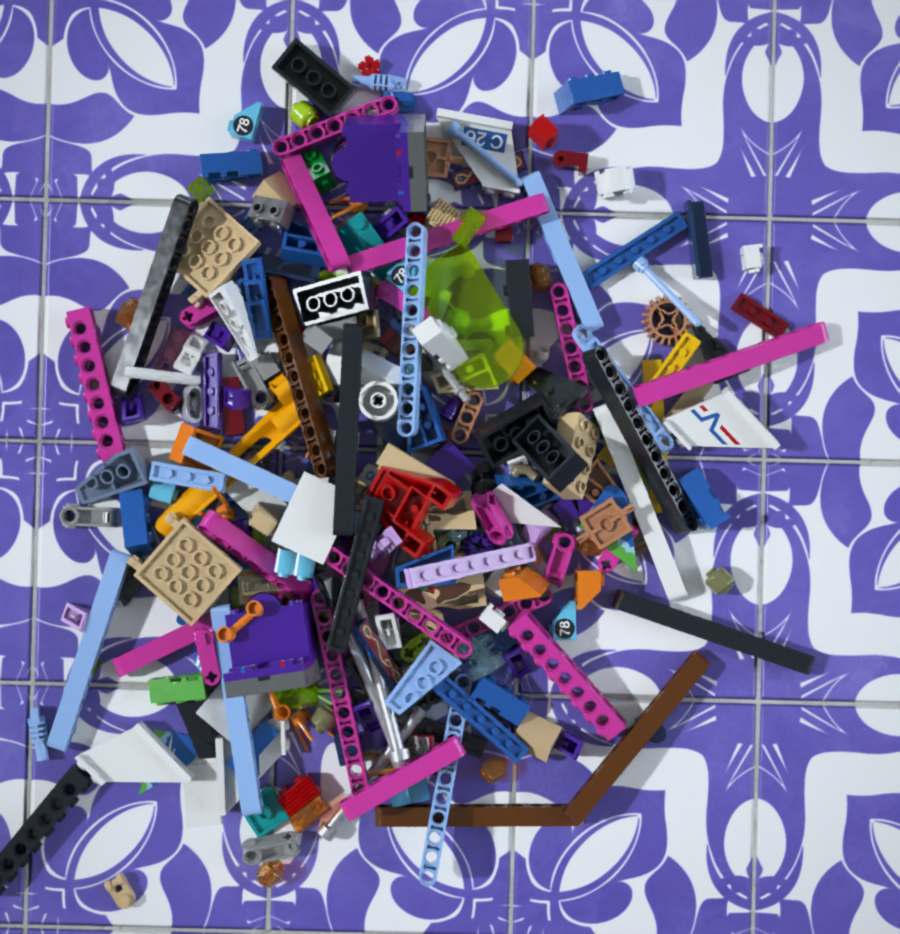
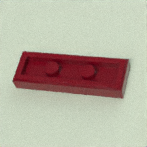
M742 292L730 308V310L773 338L783 335L789 323Z
M239 377L222 378L223 402L224 386L241 387ZM223 405L226 436L246 434L243 409L232 410Z

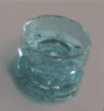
M490 632L470 639L473 643L471 655L461 660L462 664L472 662L466 669L472 681L490 674L507 661L501 649L491 651L497 644L495 640L486 643L493 637ZM464 643L459 650L466 653L469 651V646Z

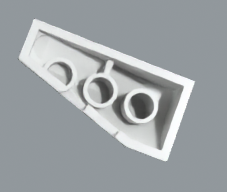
M230 281L218 287L208 297L248 361L251 362L258 358V353L241 295V289L233 281Z
M335 340L327 354L325 364L332 385L340 387L341 340ZM363 349L361 387L372 381H383L389 383L394 388H399L400 367Z

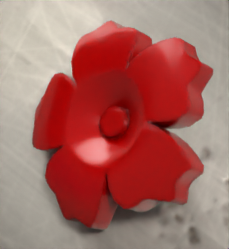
M368 55L364 58L365 62L361 61L358 63V69L362 70L361 74L363 76H370L372 73L380 74L377 70L380 69L381 65L379 59L374 60L373 57Z
M417 213L406 215L410 220L409 224L418 222L423 226L426 225L427 215H417Z

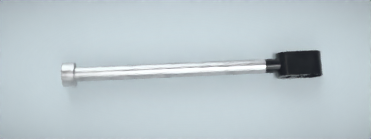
M361 592L356 611L360 628L366 620L371 626L363 592ZM362 635L393 751L389 753L391 762L410 758L409 749L403 746L395 712L384 704L390 693L382 664Z
M329 568L317 574L315 581L324 604L327 608H334V611H336L343 580L337 570ZM353 626L348 646L389 748L393 752L373 675ZM411 758L393 762L392 766L393 768H398L409 762Z
M452 672L449 675L451 676L452 681L455 683V675ZM430 691L425 694L423 700L399 729L403 743L434 704L441 702L442 699L439 696L432 698ZM389 745L385 747L367 770L368 773L383 770L390 761L389 753L391 752ZM378 775L368 776L370 784L377 778ZM363 784L356 785L357 790L365 787ZM340 806L328 822L323 821L317 828V832L330 842L338 834L336 829L346 817Z

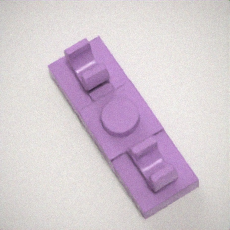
M392 526L385 529L375 540L369 562L378 558L381 563L403 542Z

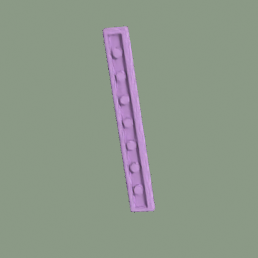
M530 542L404 569L407 588L413 589L537 561L534 543Z

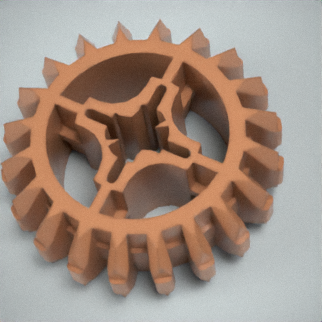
M663 295L662 300L659 296H656V303L650 300L649 304L651 307L647 305L644 307L648 313L641 314L642 317L647 318V320L641 321V324H647V327L642 330L643 332L650 331L646 337L650 338L653 335V343L660 339V346L664 344L665 340L667 346H671L672 340L676 345L678 338L680 339L683 335L682 333L685 331L690 333L686 327L691 328L693 324L687 322L689 320L665 295ZM669 305L674 307L675 310L672 312H666L659 306ZM654 310L659 318V322L655 327L652 323ZM679 313L682 319L680 329L677 328L678 325L675 322V318ZM674 314L669 320L670 325L667 323L660 326L665 320L663 316L670 317ZM662 328H668L674 332V335H663L658 331Z

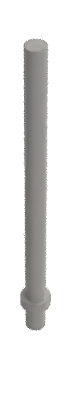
M394 307L393 311L402 321L403 312ZM414 325L409 328V332L414 335L412 331L415 328ZM422 346V349L455 390L454 394L459 396L465 404L468 403L471 398L465 392V387L457 382L444 363L441 364L438 361L439 357L437 354L432 356Z

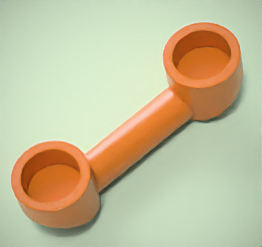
M256 600L250 601L246 606L247 613L230 628L223 626L217 630V639L223 643L232 642L236 637V633L254 617L262 616L263 605Z
M275 692L266 693L275 710L273 712L274 718L278 721L287 720L291 714L290 708L284 704L280 705Z

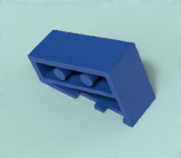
M247 149L243 152L230 151L226 153L200 154L202 175L209 185L265 177L263 156L261 151H257V149Z
M292 219L288 231L284 230L280 259L327 268L308 225L305 223L301 224Z
M423 385L420 387L419 428L415 436L408 437L407 453H415L448 441L429 386ZM413 390L407 391V394H411ZM410 403L406 405L407 414H410L413 410ZM408 423L407 434L412 430L410 423Z
M694 468L676 479L691 509L697 515L696 518L700 527L712 530L731 518L728 513L725 514L720 506V500L714 496L710 485L698 468Z
M539 471L536 472L541 477L535 483L524 474H521L518 478L513 477L511 474L494 475L497 486L504 484L534 507L561 498L542 484L544 477Z
M142 489L119 493L124 546L132 556L136 554L138 557L151 555L156 549L152 529V516L148 507L150 506V498Z
M482 673L472 687L470 697L474 700L478 699L487 708L493 709L500 716L519 726L531 708L528 703L529 699L521 694L519 696L512 693L513 689L505 683L500 685L496 682L497 678L490 673H487V675Z

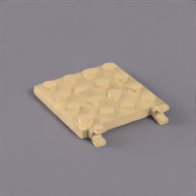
M210 197L198 208L177 270L197 289L188 298L197 309L202 306L204 298L210 300L208 295L224 285L242 266L241 261L243 259H249L262 245L259 240Z
M172 511L166 515L164 520L174 529L148 559L142 563V560L134 554L126 563L136 570L134 576L192 627L243 568L186 517L179 520V517Z

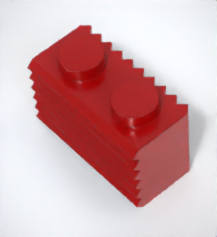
M541 114L529 127L528 136L543 151L547 147L551 149L559 138L557 135L558 128H556V125H553V122H550V119L544 117V114Z
M301 773L293 780L295 783L291 787L286 785L278 792L280 795L277 801L290 817L294 816L322 793V789L309 773L306 775Z

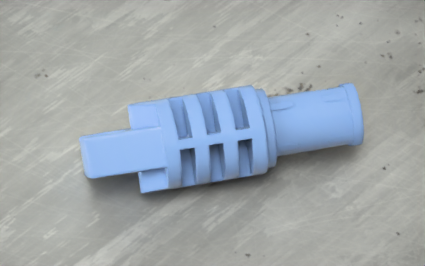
M375 73L370 74V76L353 74L352 85L354 87H365L371 91L382 92L405 91L406 78Z
M39 706L30 708L31 718H28L31 743L35 744L37 761L48 760L45 716H41Z

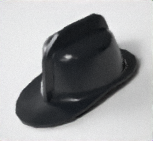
M487 461L478 464L472 474L471 494H485L487 491H493L498 487L494 475H502L500 467L492 469Z

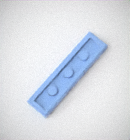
M152 461L149 476L150 481L213 491L211 487L215 486L220 493H225L228 475L225 473Z

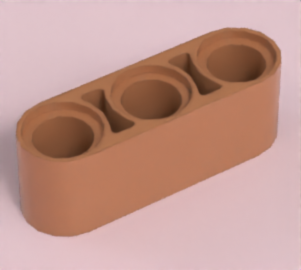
M477 391L470 392L468 396L477 395L480 398V403L475 406L471 405L470 402L464 403L452 430L451 437L456 444H464L467 441L483 404V396ZM464 413L472 415L473 420L470 423L462 421L461 417ZM458 430L465 433V439L462 441H457L454 438V434Z

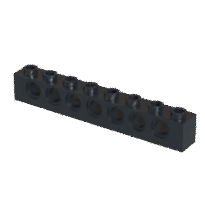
M77 763L69 768L0 852V876L2 879L0 881V896L6 890L4 885L7 882L11 883L17 877L18 873L16 871L20 866L24 868L30 861L28 856L32 851L36 853L43 845L41 840L44 837L48 838L54 832L55 828L53 826L55 823H61L67 816L65 811L77 804L80 800L78 798L81 792L85 794L91 787V775L82 770ZM68 784L75 786V792L69 791ZM56 799L62 800L63 807L57 806ZM48 814L51 817V822L45 821L43 815ZM31 829L38 831V837L32 835ZM19 844H24L26 851H21ZM7 859H11L14 862V866H9Z

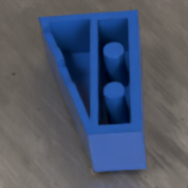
M607 70L596 76L594 73H591L580 79L576 76L568 78L566 83L553 94L558 113L562 115L569 108L576 107V110H580L585 105L594 104L595 106L617 100L625 94L619 71L611 72V70Z
M454 544L396 567V588L408 589L404 569L454 559ZM456 579L417 588L456 586Z

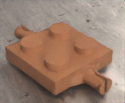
M427 137L428 177L447 179L451 163L463 164V157L452 156V140Z
M611 496L579 516L580 521L584 525L585 532L576 537V540L581 544L590 538V540L595 542L599 550H602L633 530L626 515L636 510L635 506L631 503L622 509Z

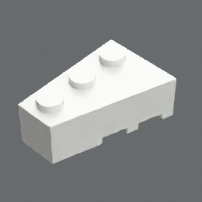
M430 316L412 329L420 344L432 356L437 354L440 357L438 361L441 364L444 363L450 372L469 359L456 339L458 336L456 331L446 323L443 324L440 319Z

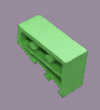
M202 672L155 677L148 680L151 703H157V706L167 705L168 702H176L178 704L188 702L189 700L203 701L207 700V697L211 695V686L204 682Z

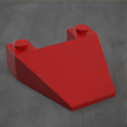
M381 466L366 495L385 500L380 519L386 528L392 526L403 541L399 546L418 559L428 553L436 539L421 528L432 505L435 504L443 511L452 508L463 490L447 479Z

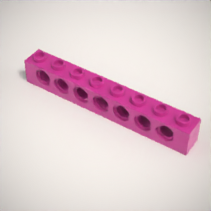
M84 307L66 312L65 323L71 331L72 336L69 337L71 346L75 347L76 355H74V360L81 372L78 374V377L85 389L83 398L85 403H88L89 411H87V415L94 427L92 429V436L98 443V448H96L97 456L102 462H106L116 453L127 449L114 395L110 390L111 382L94 311L91 307ZM84 324L86 331L83 334H79L78 328ZM89 343L91 346L90 351L84 353L83 346ZM93 361L95 368L89 372L87 365ZM95 380H98L100 384L97 390L92 389V383ZM98 399L104 401V406L101 409L96 407ZM104 417H106L109 422L107 427L103 428L100 424L101 419ZM111 436L113 443L108 447L105 444V439Z
M527 608L509 621L508 633L513 639H518L521 643V648L534 657L533 660L538 667H543L547 677L559 685L558 688L563 695L569 696L572 705L584 713L583 716L588 723L594 724L597 733L601 737H605L610 741L626 728V719ZM531 631L533 635L525 636L523 632ZM543 645L545 649L538 650L536 646ZM551 659H556L558 663L550 664L548 661ZM568 673L571 677L563 678L561 675ZM580 687L583 691L575 692L574 689ZM592 701L596 704L594 706H588L586 703ZM604 715L607 716L608 719L601 720L599 719V717Z

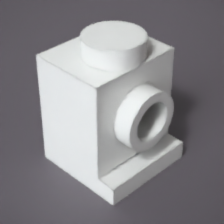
M762 243L746 245L740 248L743 271H748L749 274L760 272L761 264L764 262L763 254L759 251L763 247Z
M490 602L478 618L496 633L500 630L503 632L509 625V622L504 618L506 614L498 608L492 609L494 605Z

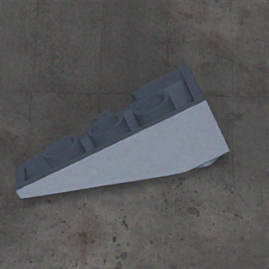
M132 447L113 455L77 485L75 490L82 505L148 484L150 482L149 476L152 465L147 457Z

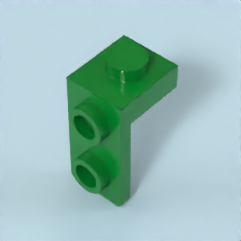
M314 148L301 155L320 195L337 187L318 148Z

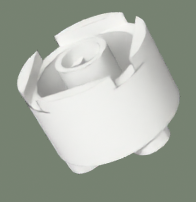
M632 165L628 166L627 169L626 166L604 169L605 172H601V174L599 171L594 172L598 196H601V199L612 198V196H615V193H620V196L634 193V189H636Z
M372 381L366 384L360 391L359 407L368 419L375 422H384L391 419L398 410V395L389 383ZM377 397L379 399L384 398L382 400L383 404L381 406L379 404H377L376 406L374 405L376 403L375 399Z

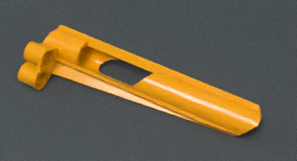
M280 372L268 382L270 390L278 397L279 402L228 453L239 457L260 438L271 439L269 444L248 461L255 465L301 427L289 383L283 372ZM211 468V469L209 470V471H214V472H220V471H218V470H216V469H214V468ZM228 475L225 490L238 479ZM189 488L158 517L155 528L166 538L174 529L164 520L168 513L173 511L179 517V520L186 517L191 521L199 512L217 498V495L213 491Z

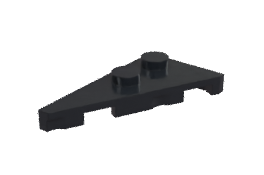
M702 325L698 327L692 326L695 337L701 341L699 347L705 361L731 353L716 337H712L705 330V327ZM750 369L714 381V383L718 384L737 375L750 371Z

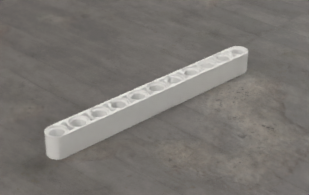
M603 404L593 408L628 500L636 508L633 511L669 602L688 596L629 446L607 405Z

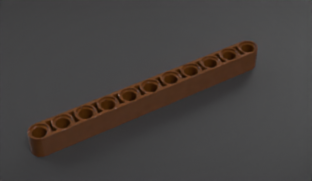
M265 276L271 325L314 473L318 478L336 476V450L286 280L282 276Z
M694 650L572 797L562 813L577 825L587 817L711 664L710 661L697 650Z
M568 803L450 804L446 827L583 826L584 820L577 825L562 813ZM379 804L375 807V826L428 827L432 804H407L398 807H392V804ZM441 812L433 815L435 822H442L444 819V815Z

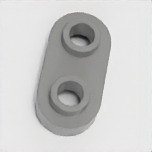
M188 385L183 390L182 415L188 423H198L203 417V390L198 385Z

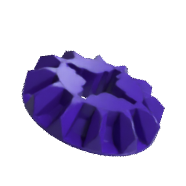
M475 532L473 535H468L465 539L463 552L465 556L478 554L476 553V547L473 545H477L479 542H481V547L484 549H480L478 553L492 551L494 544L483 533L476 534Z

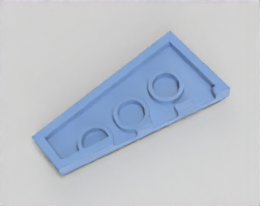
M430 640L385 700L384 704L398 715H401L458 668L462 662Z

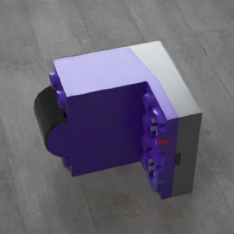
M426 114L348 116L347 121L344 122L342 127V138L334 147L330 165L335 177L347 183L346 197H350V203L398 201L399 206H403V212L427 211L429 185Z
M268 590L251 596L246 602L245 608L230 610L231 614L225 615L226 627L230 628L247 613L246 606L250 601H259L264 609L262 616L254 617L236 633L235 639L229 642L232 668H229V672L223 674L226 699L303 688L321 679L310 602H304V599L289 601L283 593L276 590Z

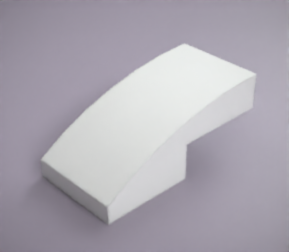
M191 333L173 368L191 376L205 352L209 340Z

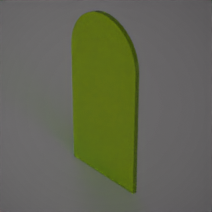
M464 240L426 268L424 306L428 308V317L432 316L435 319H440L443 324L446 323L456 331L458 335L456 339L469 358L454 369L456 374L472 386L491 388L506 383L517 372L524 355V341L519 328ZM414 286L411 289L410 293L412 296L417 295L418 287Z

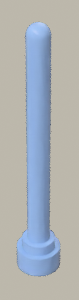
M454 121L446 131L448 136L460 139L517 187L523 185V181L463 133L460 124Z
M644 256L638 258L632 267L638 273L645 274L694 326H700L701 321L650 269L649 261Z

